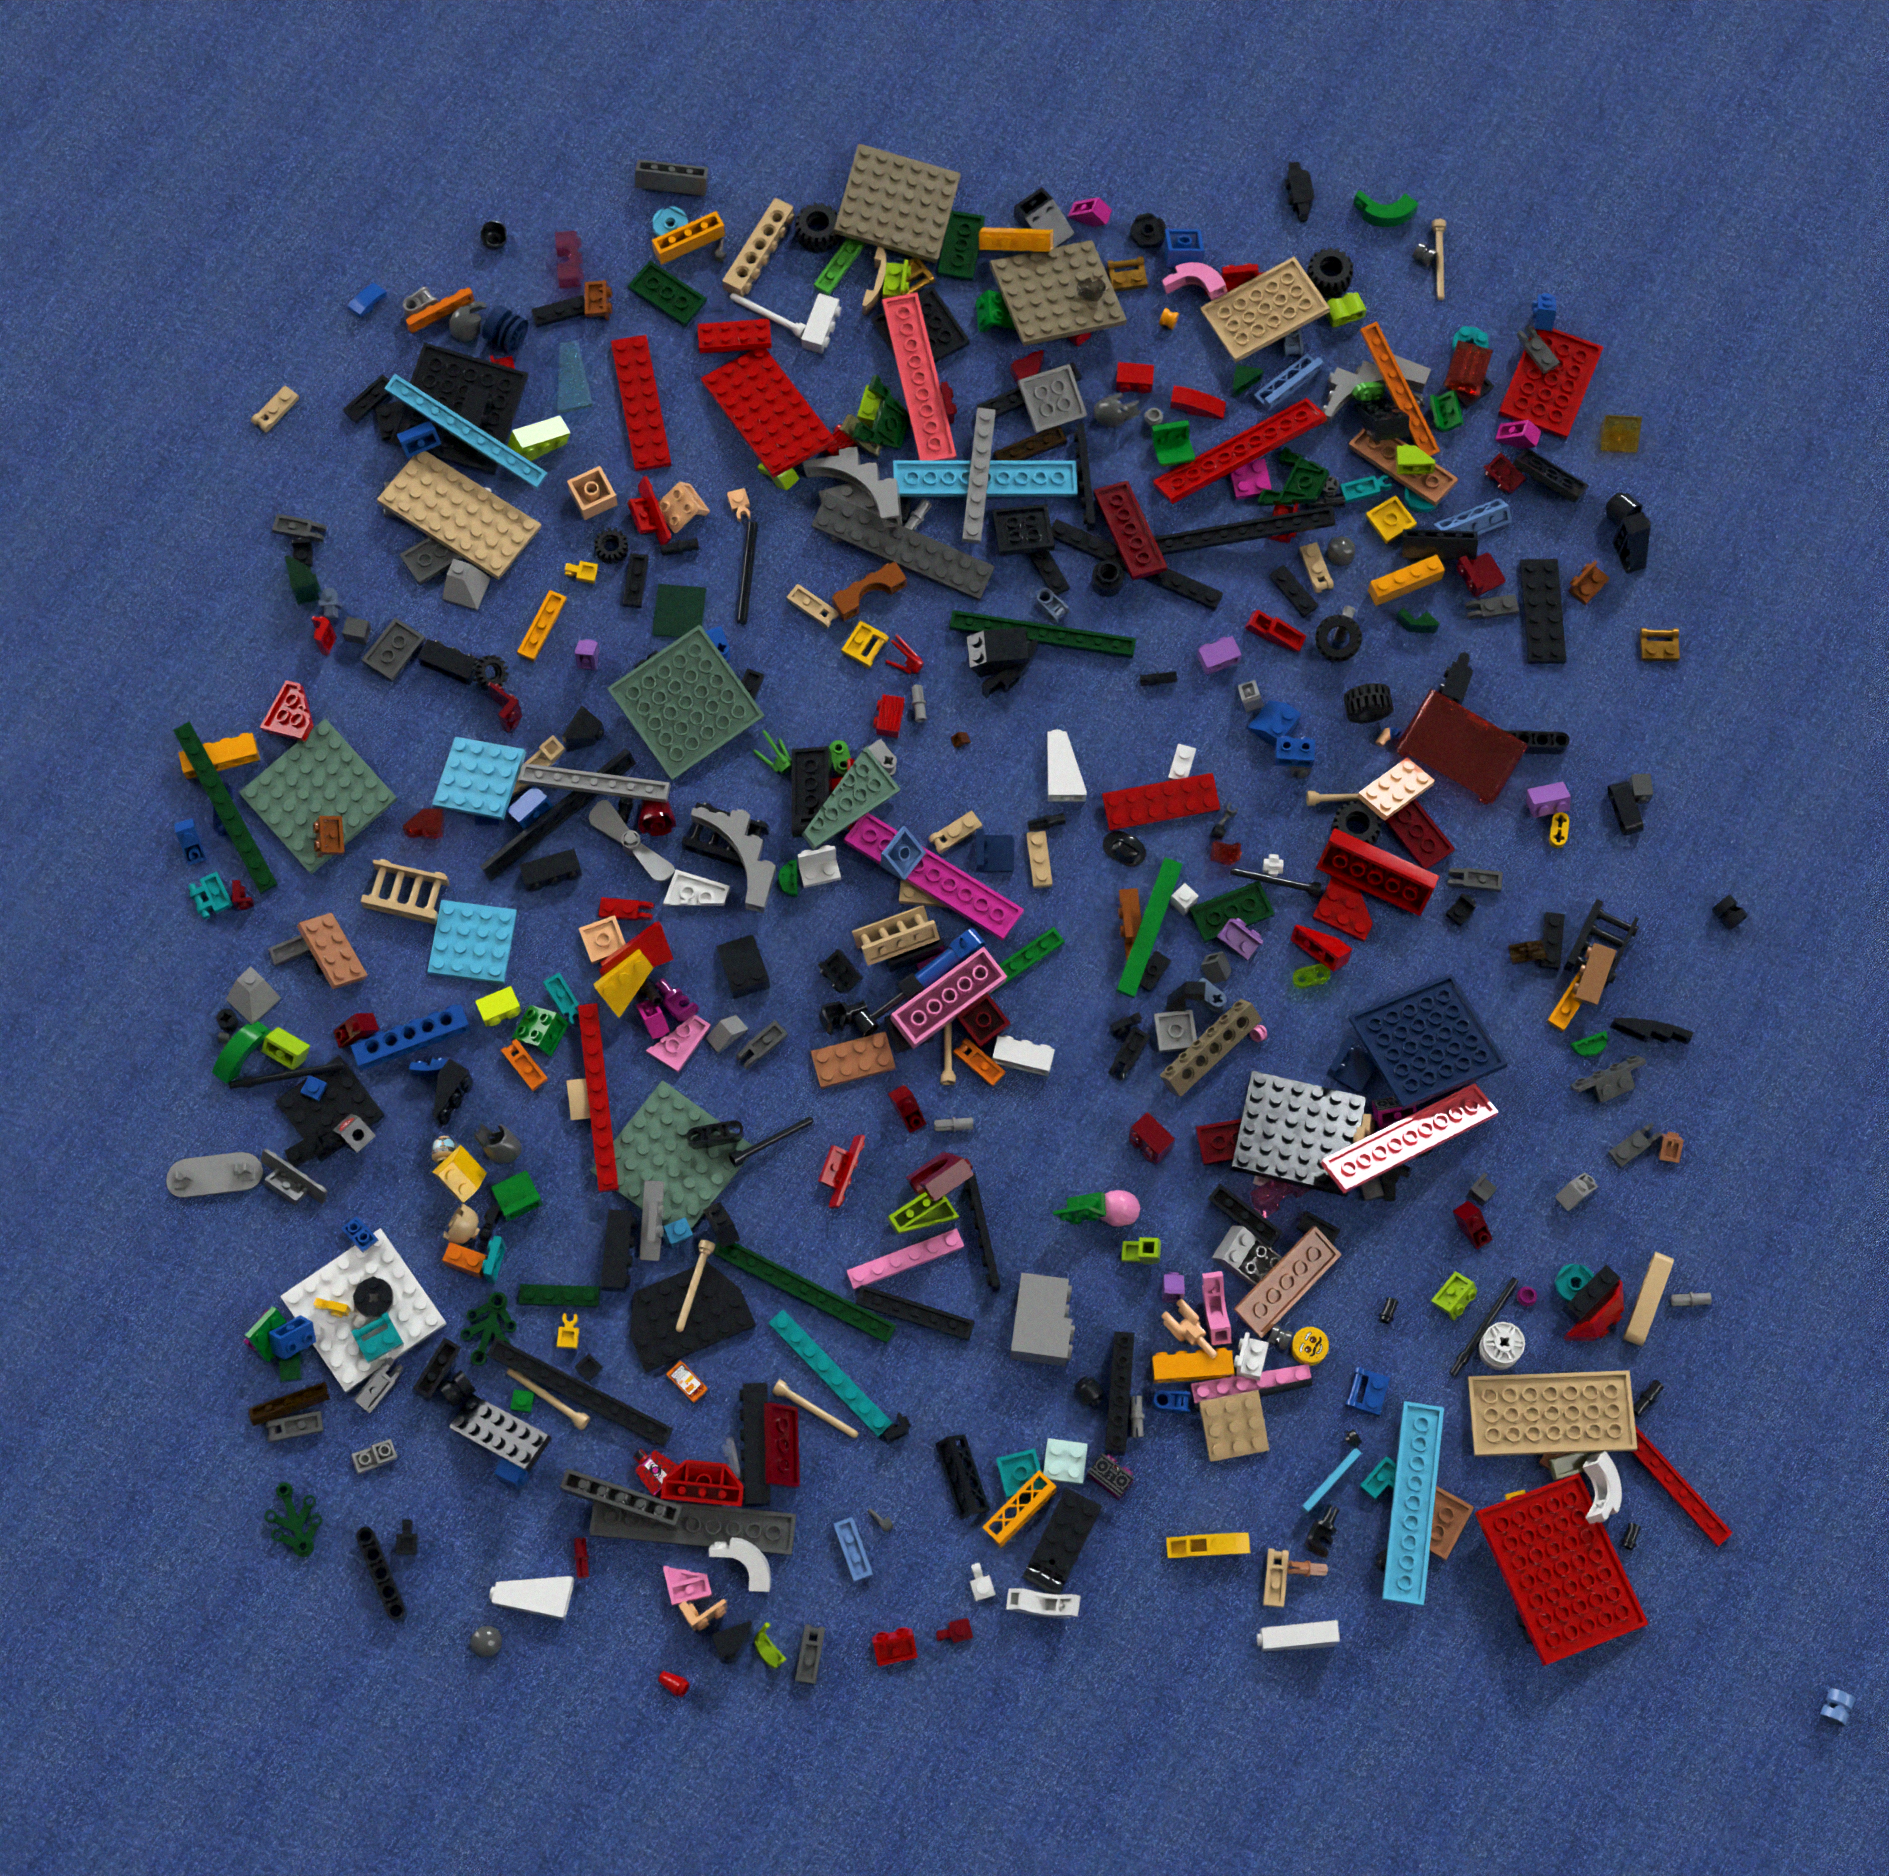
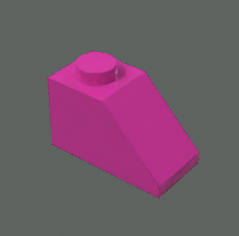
M1097 197L1074 202L1068 217L1096 227L1106 225L1112 209L1102 199Z
M1530 420L1500 424L1495 440L1520 449L1532 448L1537 446L1541 431Z
M649 999L636 1005L652 1040L661 1038L670 1032L659 1006H653Z

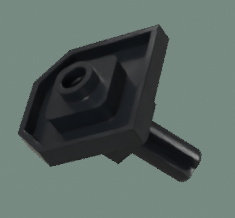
M1401 1164L1382 1174L1385 1201L1391 1202L1396 1200V1183L1400 1175L1408 1179L1412 1170L1411 1167Z

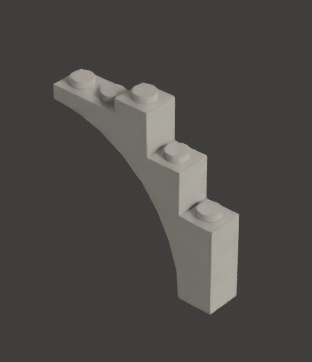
M1394 355L1409 388L1423 392L1431 369ZM1364 360L1362 366L1357 367L1355 374L1338 367L1335 373L1331 372L1327 381L1330 384L1328 390L1330 394L1327 400L1330 402L1328 406L1324 405L1322 409L1327 418V421L1323 422V424L1329 425L1339 409L1354 398L1352 390L1356 385L1362 382H1381L1384 388H1387L1377 365Z
M857 447L839 449V456L810 459L803 462L807 477L822 476L841 479L852 483L867 493L880 511L884 528L902 525L900 493L896 478L880 480V473L876 462L861 465Z
M693 808L691 812L692 822L704 825L720 834L739 855L747 876L746 909L765 913L776 873V865L767 860L759 861L763 849V839L756 835L747 836L751 822L750 814L738 809L737 811L732 810L729 817L723 812L713 813L709 812L706 808Z

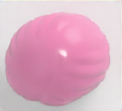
M1115 1190L1105 1193L1106 1216L1099 1218L1114 1227L1131 1225L1139 1217V1201L1136 1196L1127 1191Z

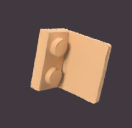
M678 482L659 501L661 513L674 533H678L695 515L706 516L710 512L691 484Z
M723 1599L699 1616L692 1603L688 1605L684 1601L678 1605L694 1632L697 1629L702 1631L710 1625L709 1621L713 1618H721L727 1613L726 1609L728 1608L727 1602Z

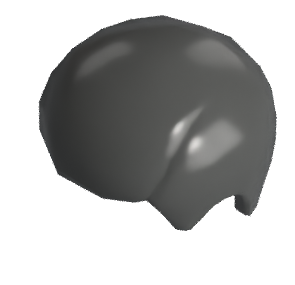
M1335 537L1329 542L1328 559L1333 564L1344 566L1354 560L1355 545L1348 537Z
M482 1626L475 1630L470 1637L472 1653L480 1658L494 1656L502 1646L500 1631L493 1626Z

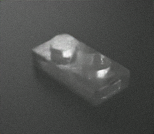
M725 1438L726 1444L723 1445L725 1457L729 1456L730 1464L727 1465L736 1477L741 1480L734 1438Z

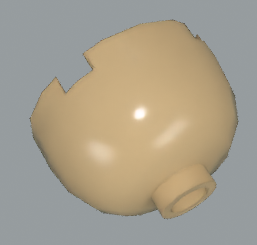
M462 1203L461 1208L459 1207L448 1223L447 1226L450 1230L444 1232L443 1238L455 1244L466 1243L470 1238L475 1239L480 1231L477 1228L479 1219L475 1211Z

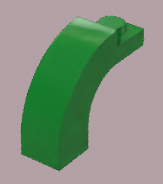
M1360 190L1355 194L1353 202L1359 211H1363L1362 219L1378 227H1395L1407 222L1417 213L1419 205L1418 202L1406 193L1395 203L1382 205L1373 201Z
M259 1021L252 1025L246 1024L224 1047L214 1065L212 1073L226 1084L239 1076L246 1058L257 1046L264 1042L265 1037L272 1031Z

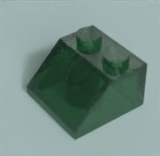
M289 555L285 556L291 588L298 605L320 600L319 593L322 591L316 573L313 574L311 568Z

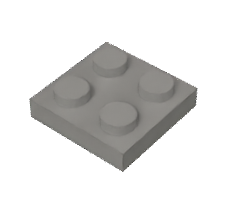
M1192 1010L1154 1014L1159 1053L1187 1050L1197 1040Z

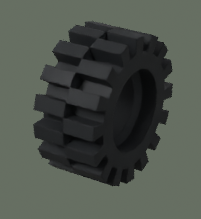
M607 528L608 532L602 530V534H597V538L594 540L595 552L598 555V559H602L603 563L608 561L609 564H612V561H615V564H617L619 559L623 561V556H627L628 542L622 531L618 532L616 528L611 531V528ZM609 541H615L618 543V548L615 551H607L604 548L605 544Z
M488 655L480 657L475 661L474 664L476 666H472V670H475V672H472V676H476L473 680L474 682L478 681L476 684L478 687L482 686L481 689L489 690L487 686L489 682L494 685L495 683L500 686L504 685L503 682L507 681L505 676H509V672H505L508 666L504 667L506 662L504 660L500 661L501 657ZM488 665L492 666L495 670V677L492 680L488 679L485 674V668Z

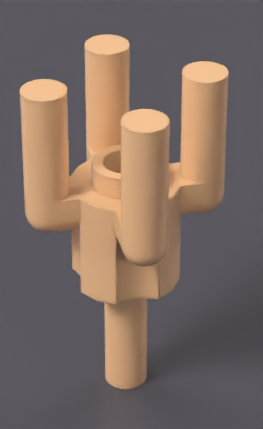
M1183 1299L1176 1303L1180 1307L1178 1312L1185 1318L1180 1324L1167 1311L1162 1314L1161 1317L1165 1320L1163 1324L1180 1342L1186 1339L1191 1346L1198 1344L1212 1359L1217 1356L1218 1353L1204 1339L1206 1332L1200 1327L1199 1316Z

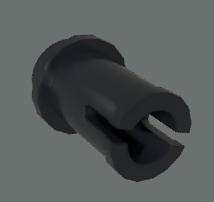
M1386 1298L1383 1310L1379 1313V1320L1381 1322L1390 1324L1394 1321L1393 1315L1399 1303L1396 1299Z
M1628 1523L1624 1539H1621V1546L1623 1548L1633 1550L1637 1546L1636 1540L1641 1530L1639 1525Z

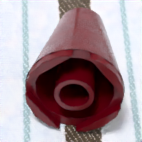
M642 800L638 826L643 834L646 835V832L651 833V836H663L672 832V828L676 827V819L668 800L667 803Z

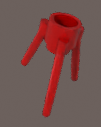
M896 635V639L904 648L894 640H891V643L907 657L905 661L907 667L886 660L885 663L901 669L909 675L912 672L917 674L923 667L924 661L916 655L899 635Z

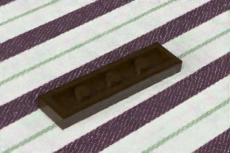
M1060 425L997 450L993 452L996 461H1024L1066 444L1067 439Z
M326 1382L251 1407L248 1409L251 1423L253 1426L330 1400L328 1386Z

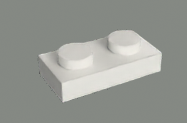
M1178 744L1168 780L1182 779L1189 776L1196 748Z

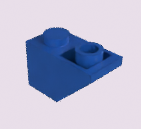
M193 818L175 823V832L188 866L207 860Z

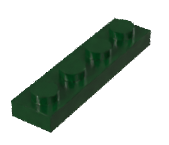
M520 1284L519 1305L599 1308L600 1286Z

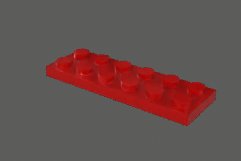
M1213 773L1102 793L1109 831L1220 810Z

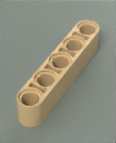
M1656 1251L1654 1252L1627 1324L1623 1340L1641 1347L1643 1346L1674 1262L1673 1258Z

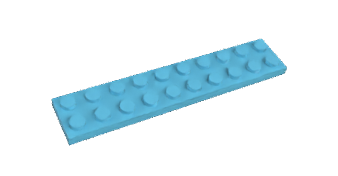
M893 460V478L897 480L900 497H967L971 461ZM990 461L986 497H1077L1076 461Z
M1403 1402L1382 1600L1424 1606L1444 1407Z

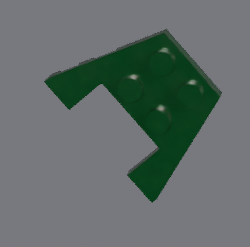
M873 375L868 390L881 399L872 429L862 422L857 423L852 438L892 449H900L910 421L909 414L901 403L891 396L890 389L887 386L884 387L880 381V376Z
M1284 447L1279 457V463L1294 468L1282 492L1263 489L1257 501L1258 505L1316 503L1330 475L1329 470L1313 461L1305 460L1302 455L1291 452V449Z

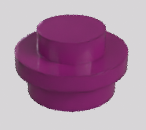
M1522 1287L1517 1293V1300L1523 1306H1532L1537 1300V1293L1531 1287Z

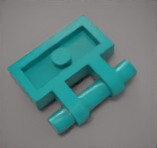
M217 871L199 879L202 886L198 888L195 883L188 885L189 895L197 905L196 910L203 919L210 917L208 910L211 908L217 914L233 906ZM206 893L209 900L203 902L201 896Z

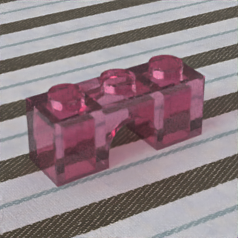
M576 230L555 232L557 256L570 258L565 263L557 264L559 287H581V280H584V271L580 269V264H583L582 253H579V248H582L581 237H577Z
M1270 1180L1250 1194L1253 1206L1259 1214L1266 1218L1280 1209V1201L1286 1195L1292 1193L1297 1199L1311 1189Z

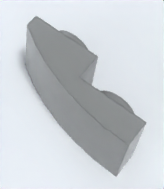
M391 1439L371 1445V1448L351 1454V1458L357 1474H361L397 1459V1455Z

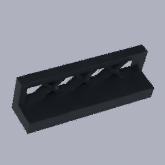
M965 1434L948 1436L935 1443L960 1520L990 1511ZM960 1440L962 1450L957 1448L955 1441ZM963 1460L967 1462L968 1470L963 1466ZM969 1479L973 1481L974 1489L970 1486ZM975 1498L980 1501L982 1508H977Z

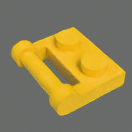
M860 620L843 646L841 653L870 669L873 659L882 645L887 643L889 637ZM872 638H877L878 640L867 657L863 656L862 654Z

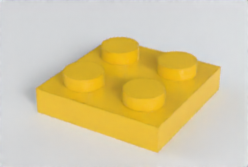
M1396 495L1365 514L1367 520L1386 544L1401 536L1403 529H1412L1417 525V522Z

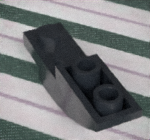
M1036 638L1028 641L1029 661L998 671L995 677H990L983 682L982 694L985 698H988L1000 688L1006 693L1021 680L1036 655L1038 640Z

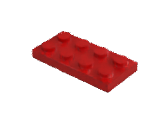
M770 319L697 324L699 353L772 348Z

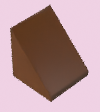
M957 732L951 737L955 748L971 743L967 732Z

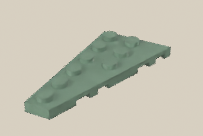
M867 746L803 832L802 836L813 850L900 792L901 789Z

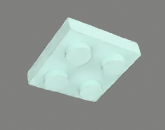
M1048 1438L1043 1474L1050 1481L1083 1485L1088 1444Z

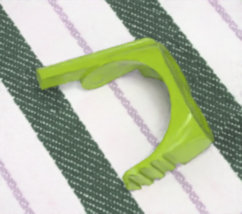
M766 1622L753 1638L755 1649L769 1667L777 1668L787 1659L766 1635V1631L770 1627V1624Z

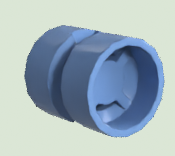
M1830 1688L1826 1697L1828 1704L1823 1705L1820 1717L1832 1724L1845 1727L1849 1718L1847 1711L1852 1710L1856 1699L1844 1691Z

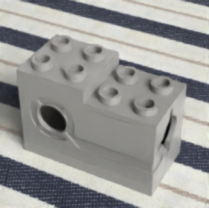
M1021 1273L1010 1359L1057 1366H1066V1361H1070L1073 1345H1069V1341L1073 1342L1075 1325H1071L1072 1319H1068L1070 1305H1066V1302H1070L1072 1286L1068 1285L1069 1279Z

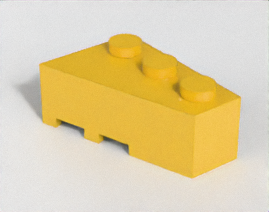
M638 949L593 985L618 1018H620L652 971L653 966L641 950Z

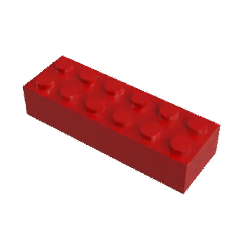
M1334 828L1316 866V869L1418 916H1421L1439 878L1438 875L1336 828Z

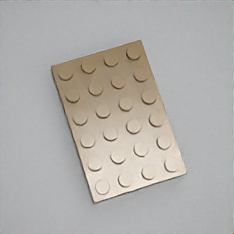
M1295 256L1200 307L1202 314L1235 363L1330 312V307Z

